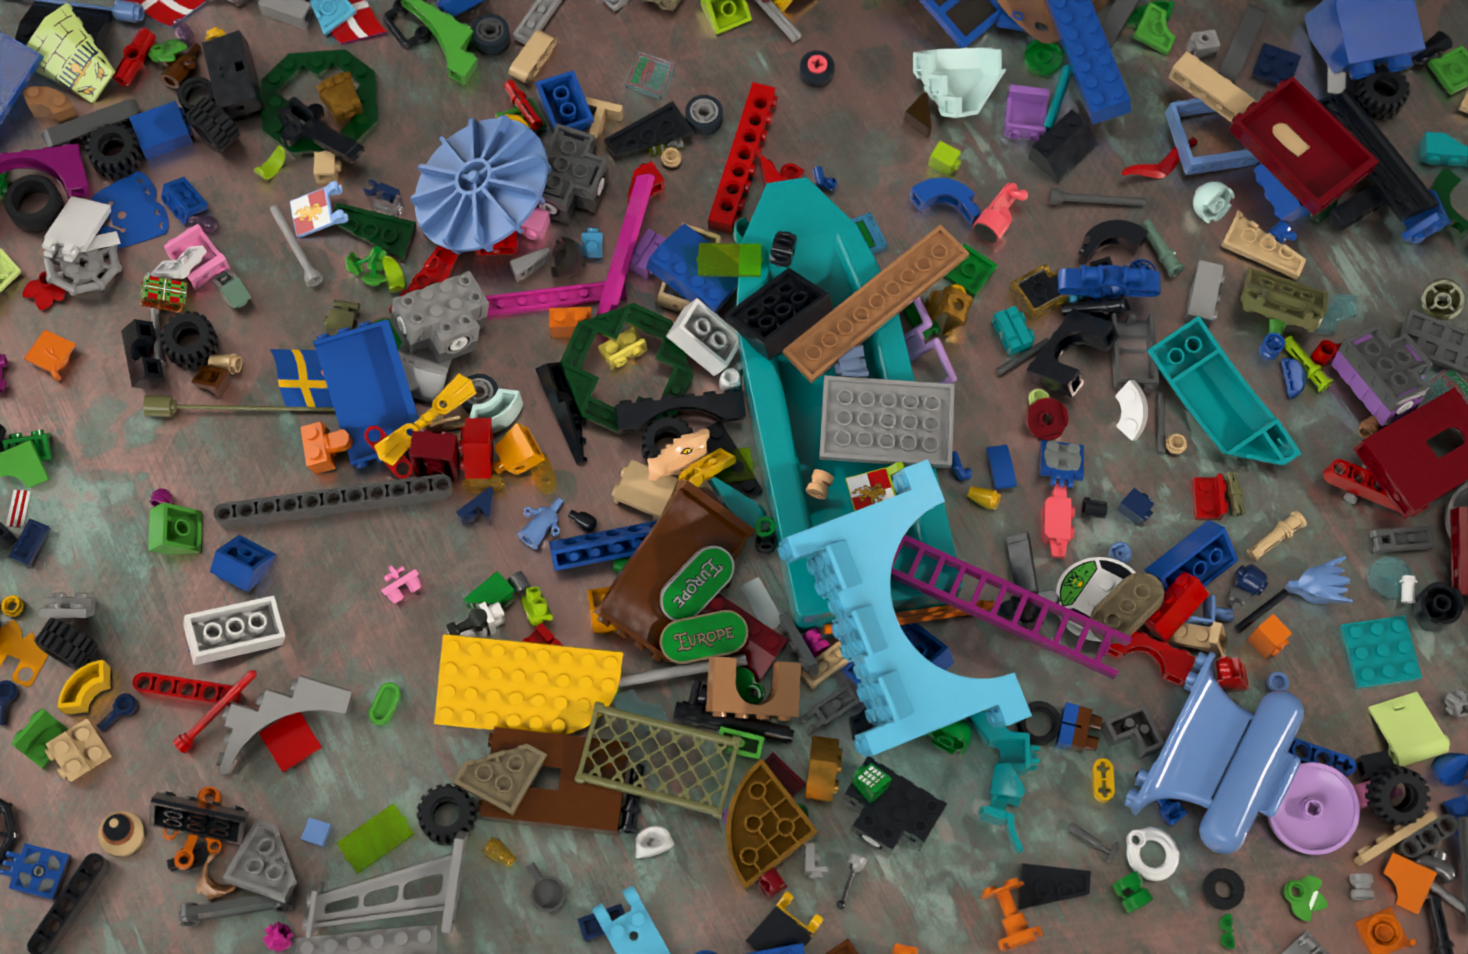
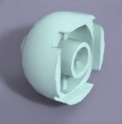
M1213 181L1200 186L1196 190L1193 199L1195 213L1206 223H1210L1209 221L1212 219L1215 222L1220 220L1231 208L1232 205L1229 202L1231 198L1234 199V192L1221 182Z

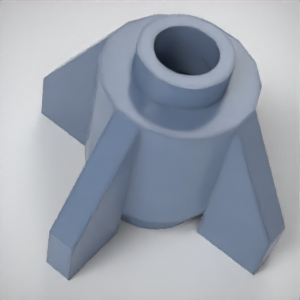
M863 345L853 346L838 359V363L834 364L836 376L867 378L869 371L863 357Z

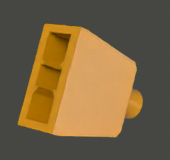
M516 423L495 445V451L499 459L493 463V469L498 474L507 470L515 475H519L545 460L528 427Z

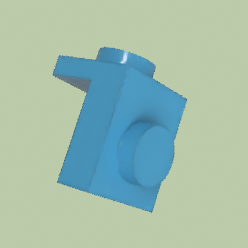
M589 227L586 228V231H582L583 258H603V231H599V228Z

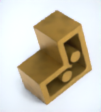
M812 735L805 798L832 802L833 793H838L839 780L835 778L836 774H841L843 748H839V739Z

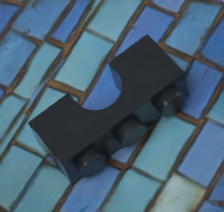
M134 319L121 330L131 385L134 388L152 389L164 379L161 360L149 358L150 347L157 341L154 325L151 321Z

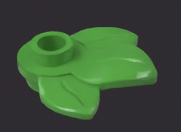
M171 39L162 44L152 46L148 51V56L154 62L175 61L174 54L188 49V46L180 42L179 39Z
M1305 876L1300 881H1289L1283 890L1285 898L1291 902L1293 913L1299 919L1306 922L1311 921L1312 911H1320L1328 907V903L1323 895L1317 891L1322 884V880L1317 877ZM1292 888L1298 891L1297 896L1291 893Z

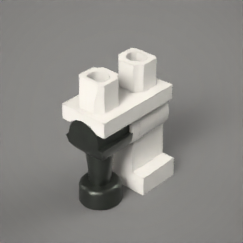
M483 602L479 604L480 609H472L467 619L457 624L455 622L447 624L448 634L485 637L488 633L490 635L497 633L496 627L506 622L499 602L490 606Z

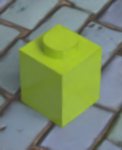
M939 141L930 155L928 166L949 177L953 170H958L962 162L959 160L961 151Z

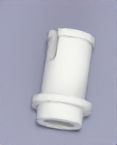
M1404 575L1402 580H1399V583L1402 584L1401 603H1416L1415 584L1418 581L1415 580V576Z

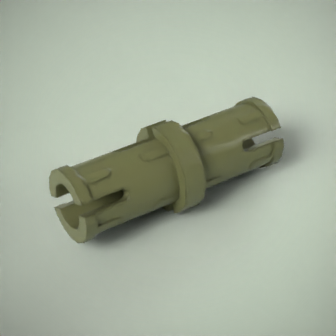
M1231 472L1226 473L1223 477L1226 481V498L1229 499L1232 516L1245 515L1246 511L1242 500V495L1244 494L1239 486L1237 472H1233V475Z

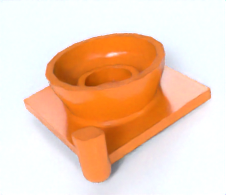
M44 329L24 357V360L50 371L53 379L59 381L61 376L57 371L68 363L69 355L75 348L76 343Z
M1391 907L1354 922L1370 954H1389L1405 946L1412 948L1416 945L1415 938L1408 940Z

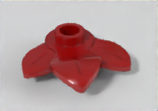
M46 271L42 272L38 279L28 282L22 293L23 298H35L36 306L40 311L48 309L54 300L63 301L65 297L64 289L54 284H46Z

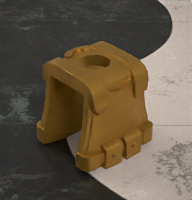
M349 71L335 74L316 86L321 102L330 110L338 124L363 113L361 102L353 84V77Z
M946 286L944 290L931 291L924 305L931 321L943 313L947 315L943 336L948 337L952 335L954 329L966 325L969 308L972 307L973 298L955 287Z

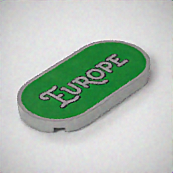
M716 545L704 546L698 549L661 589L659 601L662 612L673 621L697 616L731 580L735 568L731 554L724 548Z

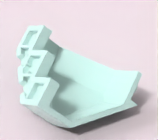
M992 47L932 49L913 52V73L917 79L921 78L925 85V91L931 100L936 101L940 107L938 111L944 117L959 118L978 114L1007 69L1001 68V49H994Z

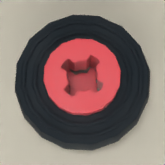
M814 50L802 57L799 72L802 79L807 83L823 85L832 79L835 72V63L828 53Z

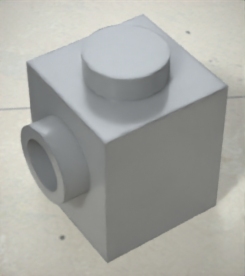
M1215 29L1192 33L1190 40L1187 42L1188 52L1199 59L1216 57L1220 48Z

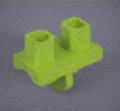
M539 586L526 588V596L520 597V602L527 614L529 624L538 626L545 620H553V614Z

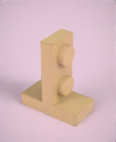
M585 97L594 118V122L590 125V131H586V133L595 135L597 148L605 120L608 119L621 123L623 105Z
M1213 622L1212 627L1183 623L1167 642L1171 645L1211 651L1216 654L1215 658L1219 659V657L1225 654L1228 638L1222 623Z

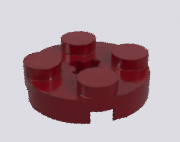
M1040 398L1035 400L1026 409V427L1035 438L1042 440L1056 439L1062 435V432L1068 425L1069 416L1067 409L1056 399ZM1045 413H1047V416L1052 417L1048 425L1042 422Z

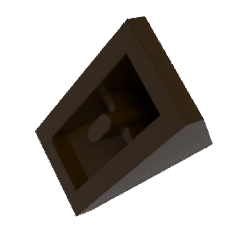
M924 92L905 111L904 122L925 138H930L932 129L928 95L927 92Z

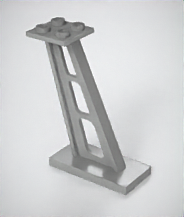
M459 831L454 838L453 852L324 892V882H319L307 896L306 907H310L308 916H305L303 922V930H306L305 938H311L318 927L443 910L441 932L450 934L456 920L468 832ZM439 873L443 875L442 889L438 894L411 899L403 897L404 886L407 882ZM393 885L399 886L398 897L395 901L369 906L364 904L365 895L368 892ZM356 895L359 896V904L356 908L325 912V906L328 903Z

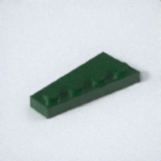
M341 203L336 204L334 212L343 210L344 213L348 214V221L334 224V226L373 246L381 247L382 250L403 261L405 260L417 226L415 221Z

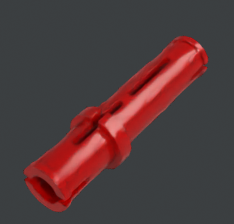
M514 80L506 81L503 88L511 97L512 104L518 107L533 130L539 129L543 125V121L526 99L524 91L518 88Z

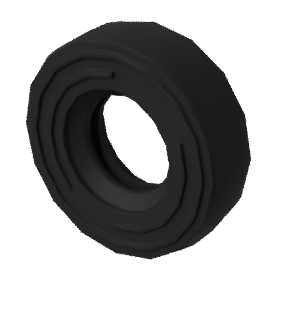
M1227 868L1215 869L1206 876L1203 882V895L1214 908L1229 910L1239 905L1244 898V882L1233 870ZM1224 880L1230 883L1232 894L1229 897L1223 898L1216 893L1215 886L1218 881Z

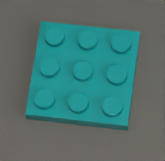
M1405 615L1347 623L1339 626L1356 690L1422 679Z

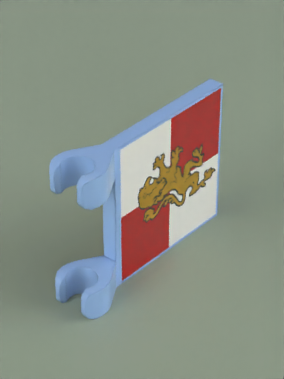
M332 181L324 188L290 201L297 238L331 225L348 221V214L344 213L343 210H337L332 213L329 196L338 195L343 192L342 186L338 185L337 181Z

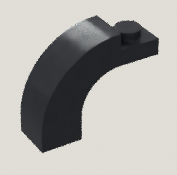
M1109 220L1099 223L1086 233L1082 242L1083 246L1078 253L1081 255L1078 263L1080 265L1085 264L1086 266L1100 248L1108 245L1119 246L1135 255L1146 240L1149 231L1136 223L1126 220Z

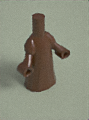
M194 43L188 53L176 56L175 61L163 62L168 68L160 75V81L170 88H179L189 74L190 69L195 68L196 55L200 51L201 46Z

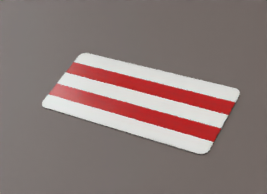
M13 491L6 526H24L30 491Z

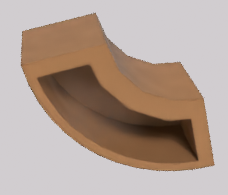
M31 86L24 88L22 91L34 118L41 116L50 117L56 120L58 124L79 118L70 100L56 89L45 86Z

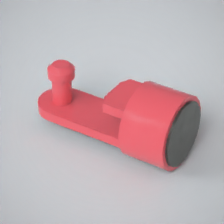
M1008 182L989 207L984 209L973 223L972 227L975 234L989 244L998 243L1012 222L1009 207L1016 198L1020 201H1025L1028 197L1027 191L1023 189L1018 190L1015 183Z

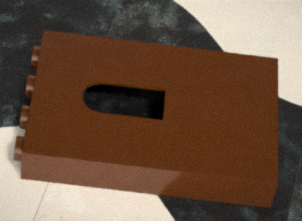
M494 727L493 733H489L488 747H491L490 754L529 744L547 754V758L542 766L561 768L558 790L529 787L513 816L484 800H479L477 813L481 814L480 816L483 821L618 836L624 792L585 782L584 784L575 782L574 778L579 769L587 737ZM592 738L589 748L590 752L600 747L598 738ZM600 739L602 743L610 741L608 739ZM613 741L606 746V750L611 757H614L622 752V747L618 741ZM620 741L625 749L630 747L629 742ZM600 749L592 754L596 765H601L608 761V755L604 749ZM625 754L614 760V764L619 771L627 768L628 757ZM587 757L583 773L587 774L595 767L589 757ZM608 763L600 768L603 778L612 779L617 773L612 763ZM626 772L622 774L624 783L626 779Z

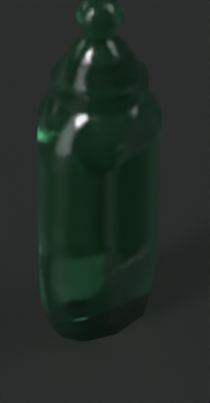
M1338 199L1315 217L1311 214L1313 222L1316 224L1322 222L1328 213L1336 207Z

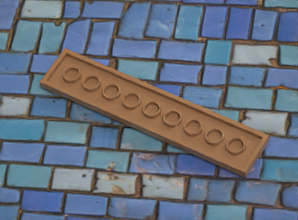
M940 224L783 349L782 354L810 383H813L834 366L838 359L853 346L860 345L968 258L969 252Z

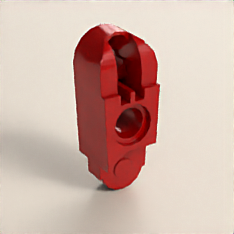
M1222 656L1219 657L1218 661H1215L1217 682L1224 691L1232 693L1249 690L1245 665L1238 657Z

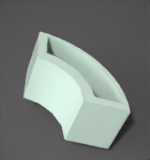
M498 388L495 396L489 401L482 404H473L470 418H492L493 433L501 431L516 419L522 409L523 401L520 392Z

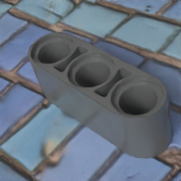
M1442 815L1395 845L1394 852L1412 860L1454 834L1458 829V822L1452 815ZM1441 822L1447 825L1448 831H1444L1441 828ZM1423 833L1429 836V843L1423 840ZM1404 844L1411 848V854L1405 851Z

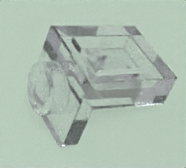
M398 194L393 204L388 200H378L375 198L371 202L372 211L394 217L402 215L405 208L402 196Z

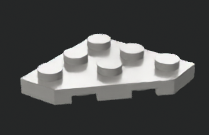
M256 819L222 878L226 883L286 903L297 884L277 826Z

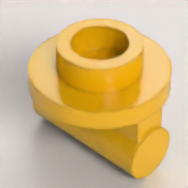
M216 26L206 31L207 36H205V39L209 41L226 34L222 28L218 29Z

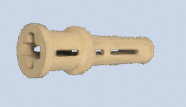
M1296 510L1292 511L1291 516L1284 521H1279L1271 533L1247 550L1248 556L1257 561L1285 538H1291L1296 530L1307 525L1304 516Z

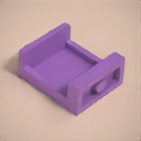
M1010 84L1007 93L1003 136L1011 139L1021 138L1034 142L1038 141L1046 133V128L1043 125L1046 119L1050 89Z

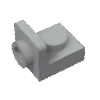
M805 843L804 875H809L810 879H822L823 875H827L828 867H815V864L819 863V850H815V843Z

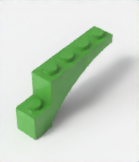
M401 0L402 7L419 18L439 42L447 60L448 76L465 86L477 69V58L471 52L466 51L473 41V30L471 27L456 21L448 13L444 14L431 3L427 4L422 0Z

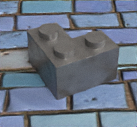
M1145 704L1104 720L1101 726V731L1109 747L1130 739L1139 759L1159 752L1165 745Z

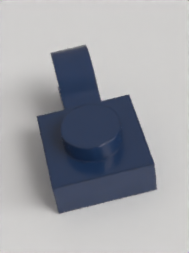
M372 179L368 180L369 186L373 187V189L368 190L364 188L363 192L366 196L374 197L379 195L380 199L386 204L392 203L397 206L400 204L402 198L399 189L382 182L378 184Z

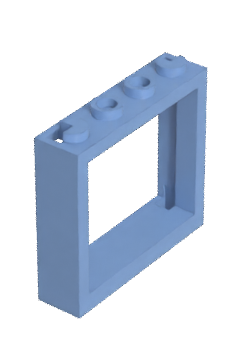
M1198 98L1187 101L1177 100V102L1170 103L1165 116L1185 175L1261 164L1249 150L1193 157L1180 117L1216 111Z

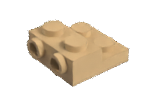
M88 718L47 742L46 746L48 748L45 749L51 761L56 759L60 767L57 771L62 779H68L70 782L112 756Z

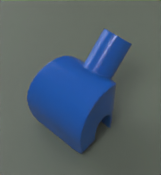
M1280 220L1267 232V234L1270 233L1276 237L1275 240L1280 244L1287 239L1294 241L1297 237V234L1291 232L1290 226L1283 220Z
M1172 799L1157 800L1161 805L1159 809L1160 815L1168 825L1176 824L1188 813L1185 808L1180 806L1181 803Z

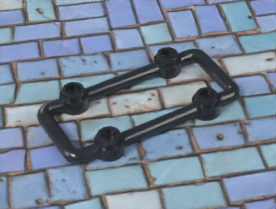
M395 0L393 8L384 13L383 22L403 47H412L417 43H429L433 33L425 26H419L415 30V36L408 40L403 36L391 18L396 15L400 17L406 16L409 11L402 7L401 0ZM484 0L454 16V19L458 20L466 14H478L481 10V5L489 0Z

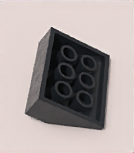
M34 1L19 22L15 40L27 45L43 19L63 5ZM72 6L73 13L76 17L80 18L83 28L87 34L92 36L94 44L103 53L113 18L112 11Z
M787 268L724 316L756 352L770 361L833 310L829 293L792 269Z
M168 791L163 793L156 792L150 801L149 826L241 845L249 811H245L244 808L239 806L225 807L215 801H210L209 803L202 802L192 796H187L186 798L178 797L176 794Z

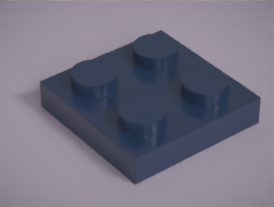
M1263 43L1250 78L1276 87L1283 79L1287 81L1292 76L1294 77L1301 55Z

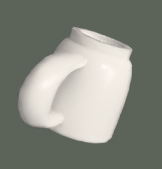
M738 361L733 368L724 370L721 374L719 388L722 393L727 389H736L737 392L741 391V361Z

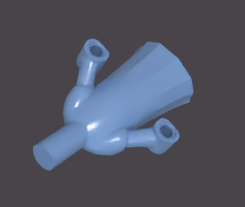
M557 497L550 507L541 506L537 509L526 507L523 512L525 517L536 516L523 529L517 532L520 540L529 547L537 549L550 527H552L551 535L557 537L560 532L557 525L559 521L557 511L564 501Z

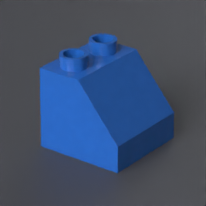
M1324 0L1304 15L1309 39L1334 74L1349 71L1351 80L1375 74L1374 66L1387 64L1388 72L1408 69L1413 66L1412 57L1426 49L1415 0Z

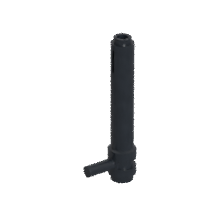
M693 680L689 701L676 702L673 719L678 720L679 723L685 724V722H689L692 726L699 727L702 725L716 729L724 727L765 737V740L783 744H787V742L792 743L795 730L790 729L791 727L749 717L734 718V714L726 713V717L713 716V712H707L704 705L697 704L701 681Z

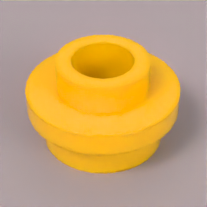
M16 595L7 596L2 601L1 610L8 617H16L24 610V601ZM12 604H17L15 609L10 610Z

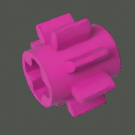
M277 921L274 925L271 924L264 930L267 935L263 940L268 949L276 950L279 953L292 945L289 939L294 935L288 925L280 924Z

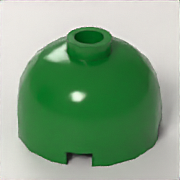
M964 718L929 732L925 736L928 737L929 735L932 738L931 743L938 749L949 754H954L955 751L960 752L959 755H963L970 745L971 728Z

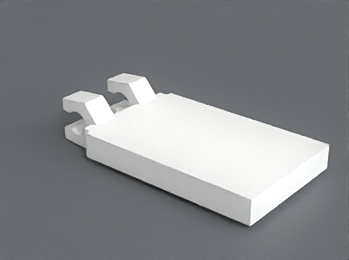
M71 196L44 236L45 240L42 244V248L46 249L44 256L52 258L59 246H62V253L66 254L63 257L64 261L72 262L79 251H86L111 213V206Z

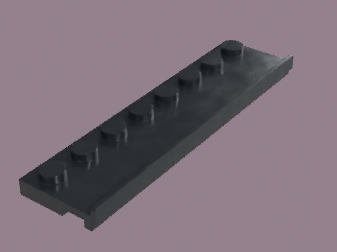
M1347 88L1338 95L1334 96L1332 94L1318 100L1379 161L1366 178L1401 222L1438 207L1439 203Z

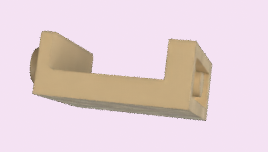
M631 459L629 465H625L622 469L620 483H616L611 495H613L614 503L618 505L621 502L648 513L656 521L676 491L679 479L667 476L652 482L648 480V466Z

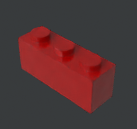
M1183 571L1164 592V600L1160 608L1144 624L1153 636L1167 642L1209 596V593L1197 577Z

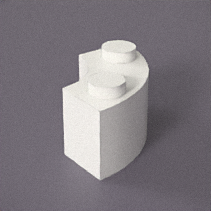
M1129 380L1115 395L1122 410L1121 419L1116 427L1130 440L1134 441L1140 437L1146 426L1148 405L1141 387L1135 380Z

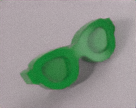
M1226 914L1218 923L1219 928L1224 931V934L1220 937V942L1222 946L1232 950L1235 948L1234 937L1231 934L1234 932L1232 929L1233 920L1231 914Z

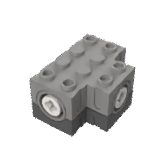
M468 271L460 276L457 275L443 282L426 286L424 289H418L404 296L393 298L391 324L409 355L421 349L429 348L431 353L434 354L437 363L440 364L476 350L479 330L486 326L489 302L471 272Z

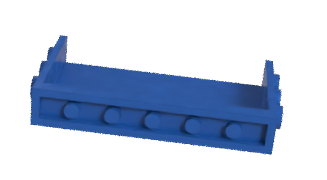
M388 319L371 324V321H366L358 324L359 328L350 330V327L337 330L338 334L330 336L329 333L316 336L317 340L313 341L340 429H344L353 438V445L347 452L351 466L356 465L357 469L368 466L369 461L374 459L382 462L379 460L377 453L365 440L364 434L368 427L378 426L388 436L407 423L414 424L419 418ZM408 429L407 434L412 436L413 431ZM378 430L370 431L368 435L369 440L372 442L379 441L381 433ZM410 448L404 453V455L409 453Z

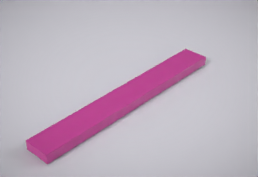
M650 173L636 177L596 317L608 311L617 310L655 176Z
M606 281L485 296L489 302L487 318L549 310V308H569L599 304ZM625 282L619 301L627 300Z

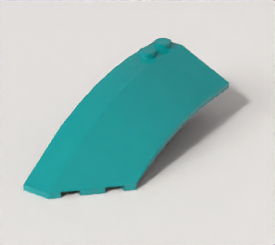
M1200 316L1195 317L1146 350L1183 405L1223 454L1282 466L1302 454L1279 419L1265 406L1232 364Z

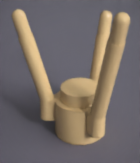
M443 403L440 407L446 408V404ZM438 415L426 429L431 432H440L443 430L461 429L465 424L444 426L445 423L460 420V416L444 419L443 415Z

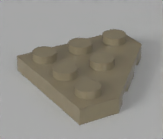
M523 744L514 749L489 754L487 757L476 760L472 759L463 763L453 780V784L513 816L547 758V754L529 744Z

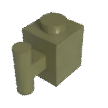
M334 300L333 308L340 310L330 309L329 316H325L324 328H326L327 333L332 336L338 334L337 330L350 327V330L356 329L358 320L355 312L350 311L359 312L360 303Z

